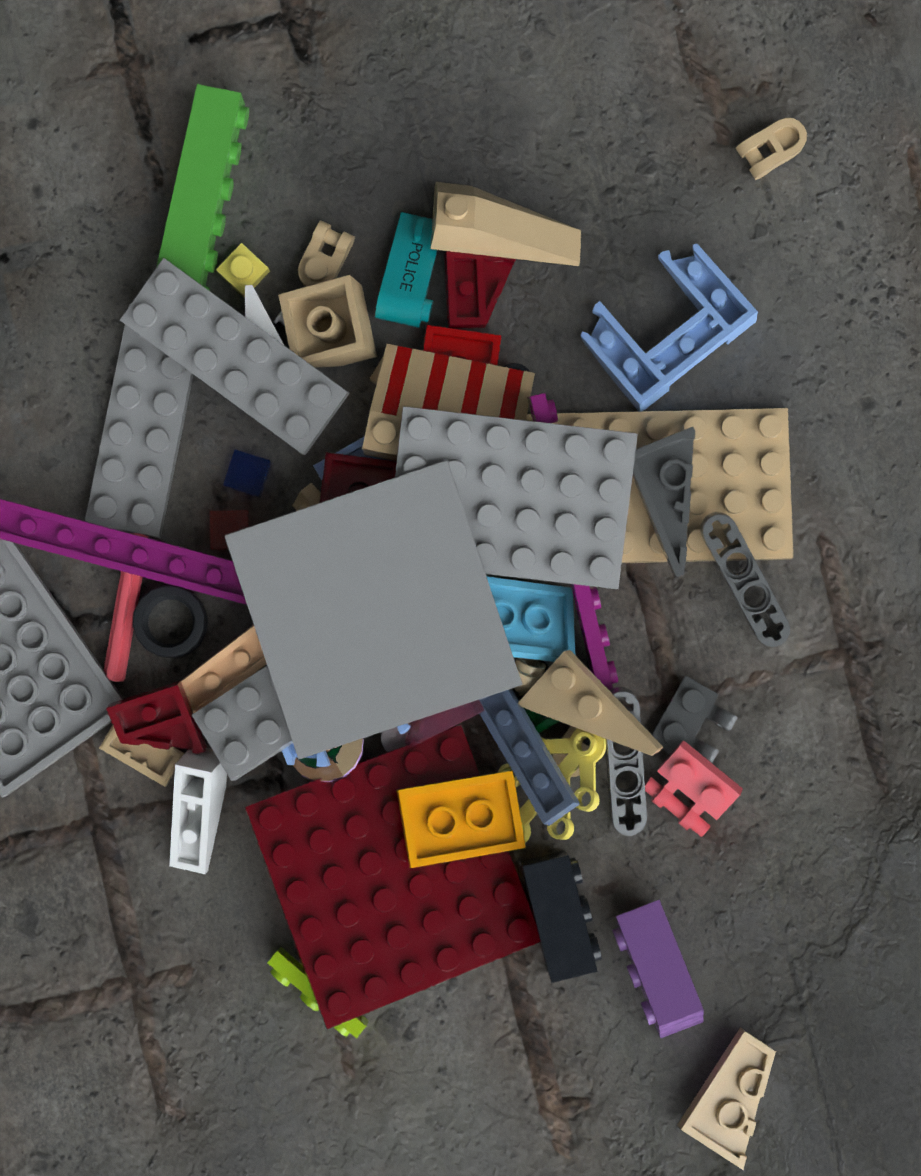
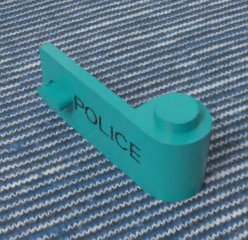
M401 212L377 300L375 318L420 328L422 321L429 322L433 300L427 299V292L438 251L431 249L433 219Z

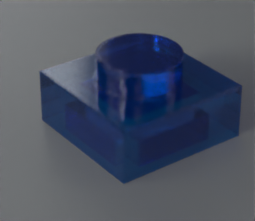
M235 449L223 485L227 488L261 498L272 462Z

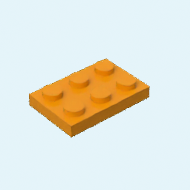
M513 771L397 790L409 868L526 848Z

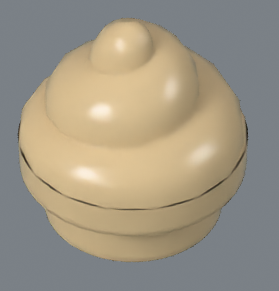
M516 659L515 663L523 684L514 688L519 696H524L545 673L546 665L540 660Z

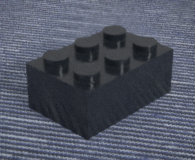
M564 850L520 861L551 983L598 972L595 961L602 960L597 937H595L594 933L588 934L586 923L592 921V915L587 898L584 895L579 896L576 884L583 883L578 860L575 857L569 858V855Z

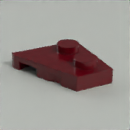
M446 251L444 263L448 328L486 327L516 259Z
M181 680L110 703L106 708L118 739L122 744L137 746L148 744L153 748L169 750L170 747L191 749L192 753L195 754L204 753L207 749L201 730L192 717L194 713Z

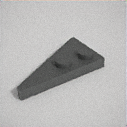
M694 427L640 447L635 452L632 477L674 578L684 575L687 556L686 541L690 514V486L693 473Z

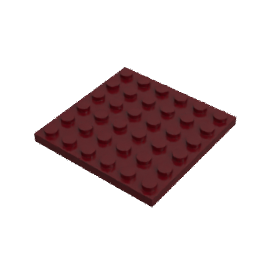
M461 725L359 763L355 769L342 779L324 782L320 781L322 779L320 778L244 807L326 1029L340 1025L540 942L536 922L509 851L409 868L397 790L480 776Z

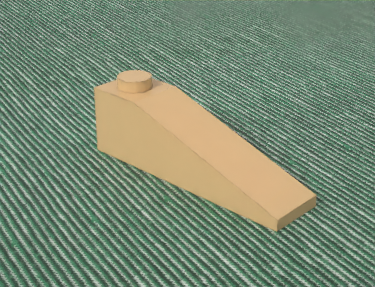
M442 182L435 183L431 249L579 266L581 230L473 186Z

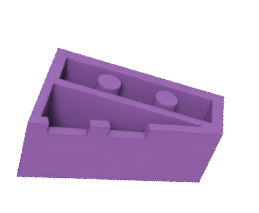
M660 900L616 916L618 928L612 930L620 952L628 951L632 964L626 966L634 988L641 986L646 1001L641 1002L643 1012L649 1025L655 1023L660 1039L703 1023L704 1009Z

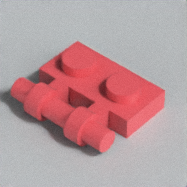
M684 740L660 765L657 771L667 779L666 783L662 786L652 777L645 783V792L653 797L651 801L659 808L664 806L680 819L678 824L686 830L691 828L700 837L711 826L700 815L706 811L714 819L718 820L741 795L743 790L742 787ZM677 789L694 801L690 807L673 795Z

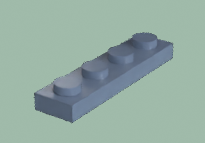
M513 689L473 701L543 824L550 826L580 804L526 711L518 704L519 700Z

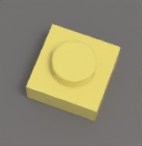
M242 243L216 269L217 273L244 298L245 285H253L255 288L270 272L269 268Z

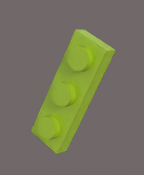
M280 947L267 962L273 967L270 973L287 987L290 983L302 992L300 999L317 1012L319 1009L303 965L285 949ZM361 1015L334 1028L345 1037L351 1033L357 1039L367 1027L369 1020Z

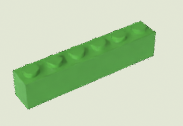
M197 84L157 267L162 259L165 258L210 291V287L206 286L209 272L214 273L217 265L218 251L214 250L216 236L222 237L226 216L221 213L224 200L230 201L234 181L229 177L232 164L238 165L240 160L241 143L237 141L240 129L245 130L247 127L249 107L245 106L242 94L239 92Z

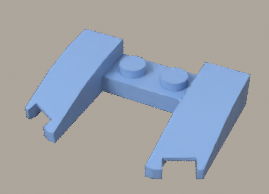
M693 244L692 246L694 256L672 261L669 250L663 251L658 255L659 261L699 312L646 354L600 301L595 304L592 310L593 314L600 317L592 335L590 336L583 331L581 333L582 341L639 412L644 411L666 394L671 384L724 342L728 345L757 321L758 311L698 244Z

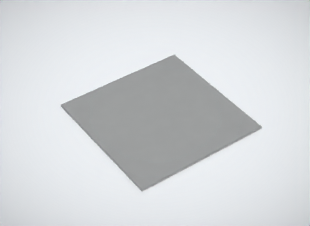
M447 460L225 535L298 760L523 685Z

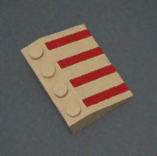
M386 344L362 446L363 453L367 456L397 461L403 406L526 420L529 407L527 397L531 396L535 373Z

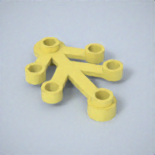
M578 728L570 738L547 740L542 738L550 754H568L558 767L569 786L571 775L578 768L580 770V788L574 793L580 803L576 808L586 812L595 810L600 800L596 792V762L605 754L606 739ZM589 738L591 742L588 750L583 751L581 748L584 739ZM504 764L500 767L498 773L510 771L511 767L509 764ZM515 776V787H518L520 783ZM588 792L591 796V801L587 806H583L582 796ZM529 799L519 809L525 843L531 835L529 823L537 815ZM570 812L550 826H547L551 837L567 840L572 836L574 824L570 820ZM560 821H563L565 823V831L559 835L556 827Z

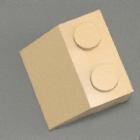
M351 275L278 295L289 349L313 367L344 366L377 357L363 287Z

